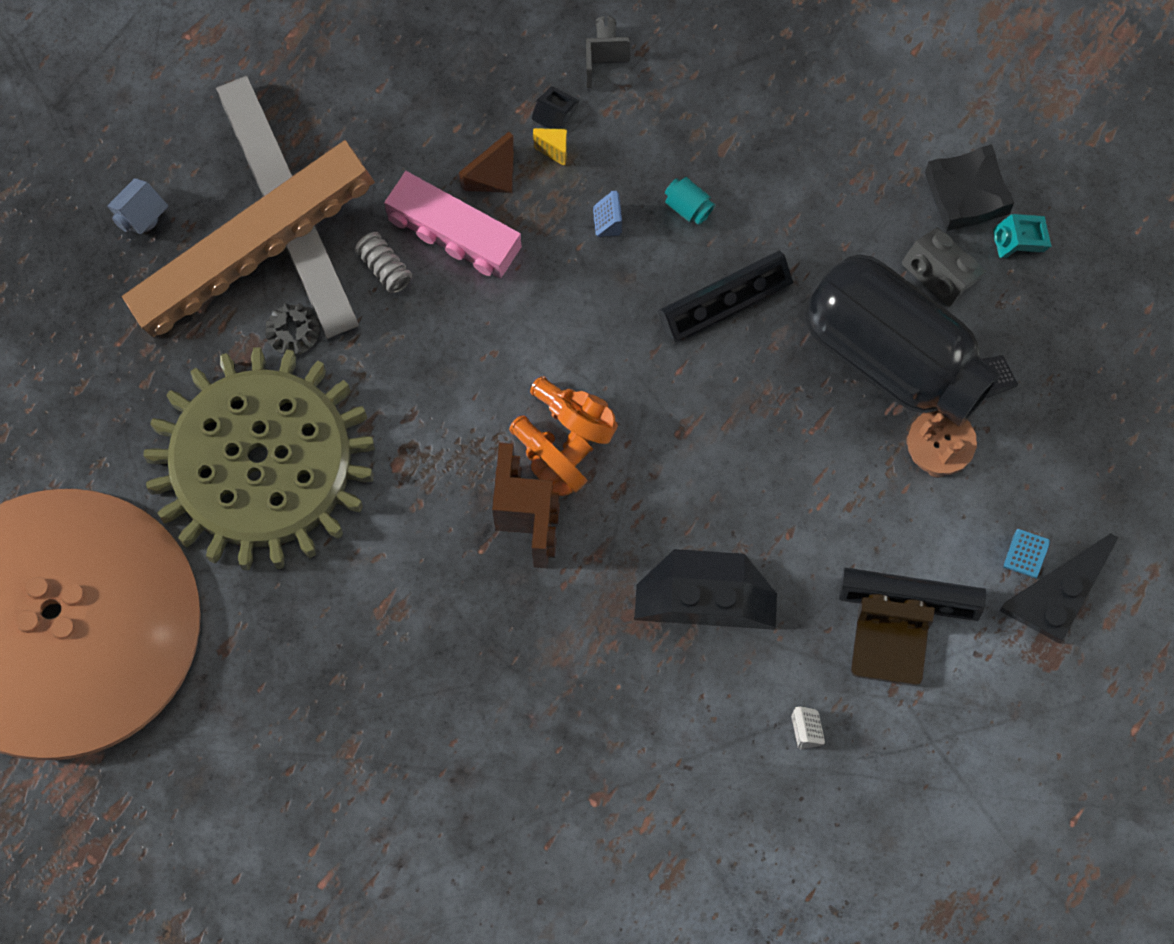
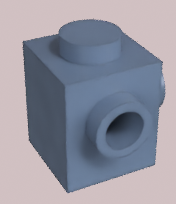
M134 178L107 207L114 214L112 220L124 232L130 230L142 234L151 230L158 223V217L167 209L168 204L148 182Z

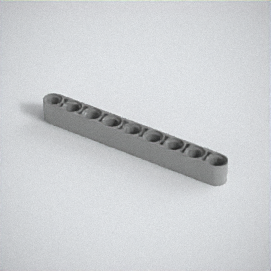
M247 76L216 87V90L264 197L291 178L292 174ZM314 225L308 234L295 238L285 247L326 338L329 339L359 325Z

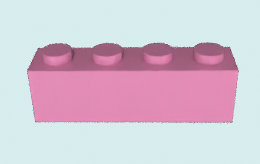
M408 171L404 172L384 202L388 219L395 226L402 229L408 227L415 231L417 236L428 244L437 243L444 247L450 256L457 260L466 259L473 263L480 273L486 276L493 274L501 279L522 247L521 233Z

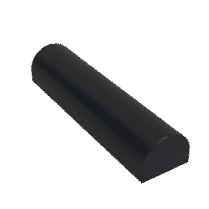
M781 251L772 253L659 309L661 322L670 338L676 342L793 284L785 254Z
M847 567L843 569L839 600L859 604L863 597L869 598V595L872 594L885 595L890 597V601L904 603L905 600H919L925 602L926 607L935 608L934 615L973 621L980 620L986 602V588Z

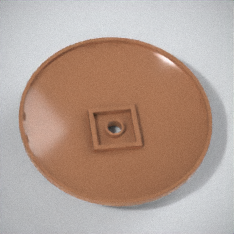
M81 489L38 491L0 504V753L31 760H63L99 752L118 744L145 727L164 709L182 685L191 667L200 634L201 611L199 593L193 572L181 547L156 519L142 509L111 495ZM50 604H58L62 608L59 616L54 619H46L42 616L43 610Z

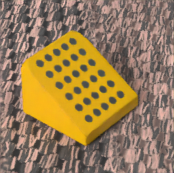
M533 129L534 149L559 164L566 165L567 130Z

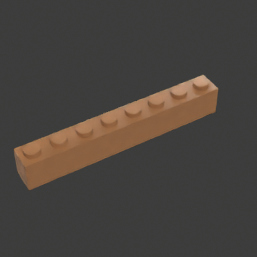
M344 140L121 297L143 330L153 338L164 334L172 329L174 323L179 319L198 311L202 303L209 298L224 293L230 284L239 277L251 274L259 263L268 257L281 253L289 242L297 237L308 234L319 221L338 213L341 206L349 200L364 195L368 191L369 186L374 184L375 181L347 141Z

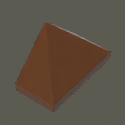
M509 131L459 172L460 184L465 191L512 193L515 149L514 137Z

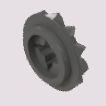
M285 303L283 307L272 311V315L266 321L265 335L271 347L277 352L285 354L288 349L294 351L295 355H299L308 351L316 343L320 333L319 321L312 309H308L300 303L297 305ZM289 318L294 321L295 325H301L296 328L297 333L294 340L289 331H283V329L288 327L287 322H289Z

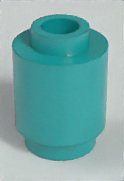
M684 177L681 181L678 178L674 179L664 193L668 196L665 201L668 206L689 223L695 222L698 226L707 219L715 207V204L710 201L711 196L687 177Z

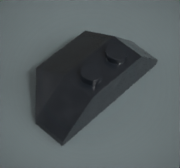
M674 549L636 586L634 620L776 629L777 593L745 554Z

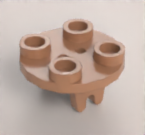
M939 411L921 414L912 423L906 439L908 451L913 461L921 469L936 478L962 471L972 461L977 448L976 433L968 420L959 427ZM945 436L950 437V440H946ZM933 444H938L939 447L936 448Z

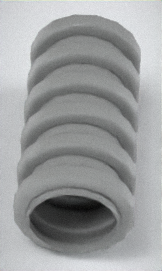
M378 232L368 233L358 241L355 252L361 255L363 262L367 263L368 268L374 271L373 274L377 278H380L381 284L386 286V290L389 293L401 291L410 283L412 273L406 270L405 264L400 262V258L394 254L390 247H387L388 244L384 239H381V235Z

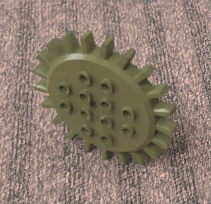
M253 347L251 371L236 373L234 361L227 353L220 355V366L225 373V378L213 384L209 383L203 372L194 368L190 371L195 386L201 392L192 401H188L180 393L172 390L166 395L172 406L182 412L177 423L174 424L157 418H152L150 423L156 433L171 437L169 449L152 448L144 450V458L147 463L155 465L168 464L169 475L147 481V489L151 495L174 490L178 497L157 513L164 524L173 521L185 512L188 513L192 522L182 530L178 537L186 548L194 543L204 530L213 535L214 538L208 546L206 554L208 560L216 564L227 543L240 546L238 561L241 569L246 571L250 570L253 563L254 547L269 546L270 559L276 569L284 568L285 556L282 551V544L295 539L299 541L301 550L309 558L316 555L315 545L307 533L320 524L330 535L339 539L343 535L342 529L338 521L329 514L337 504L359 513L363 508L361 500L356 495L344 491L348 480L373 482L374 475L372 469L365 466L351 465V454L375 450L373 437L348 438L346 431L347 428L360 424L367 419L363 406L339 414L335 405L345 399L351 392L348 383L343 380L324 394L317 388V385L326 373L324 364L317 361L304 379L292 375L296 367V356L294 351L288 349L282 357L279 371L265 370L266 360L260 347ZM240 400L244 402L242 408H232L235 401ZM285 403L293 405L292 409L288 412L281 410V406ZM214 422L217 424L215 430H205L208 423ZM258 425L266 426L265 431L261 434L254 432L255 427ZM312 427L315 429V432L311 436L303 435L304 429ZM231 447L239 448V452L234 456L227 455V451ZM256 447H264L268 450L267 458L260 463L252 462L249 459L250 452ZM281 449L288 451V455L285 458H277L276 453ZM210 469L212 473L208 478H201L200 473L202 470ZM254 471L261 473V477L256 481L249 479L250 474ZM302 474H309L311 476L307 483H300L298 481ZM233 494L234 499L230 503H223L222 498L224 495ZM281 496L284 498L282 504L278 506L271 504L274 497Z

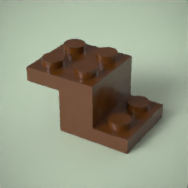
M499 442L492 506L495 531L532 533L533 566L535 568L548 569V559L555 558L556 527H552V524L559 523V493L553 492V481L521 478L520 456H515L514 445L512 443Z

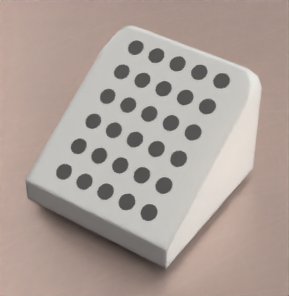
M801 706L795 707L791 718L798 748L801 750L824 745L825 740L818 711Z

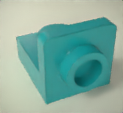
M1011 214L993 229L994 241L1000 258H1007L1015 251L1045 252L1052 247L1045 216Z

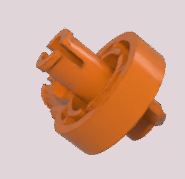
M544 376L534 381L530 389L531 395L536 396L547 404L549 411L552 412L551 416L559 420L571 431L562 446L563 448L576 435L581 436L587 443L589 440L601 444L610 443L618 424L615 421L613 411L608 407L606 401L585 391L561 390Z
M519 416L511 423L510 432L527 447L526 456L531 461L533 473L540 480L553 481L554 493H559V496L569 495L572 492L577 493L588 482L575 466L594 449L581 436L576 435L560 452L553 445L555 442L554 435L549 431L540 432L526 416Z

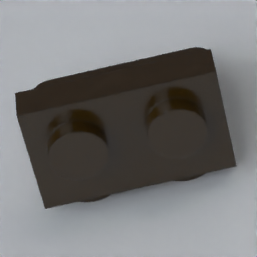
M872 594L869 595V598L863 597L858 608L851 664L852 675L858 678L918 686L923 680L928 630L933 623L935 608L926 607V603L919 600H905L904 603L890 601V597L885 595Z

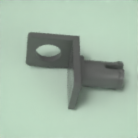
M604 16L596 20L597 38H586L587 88H592V63L630 61V38L616 37V20L611 16H607V27L604 25Z

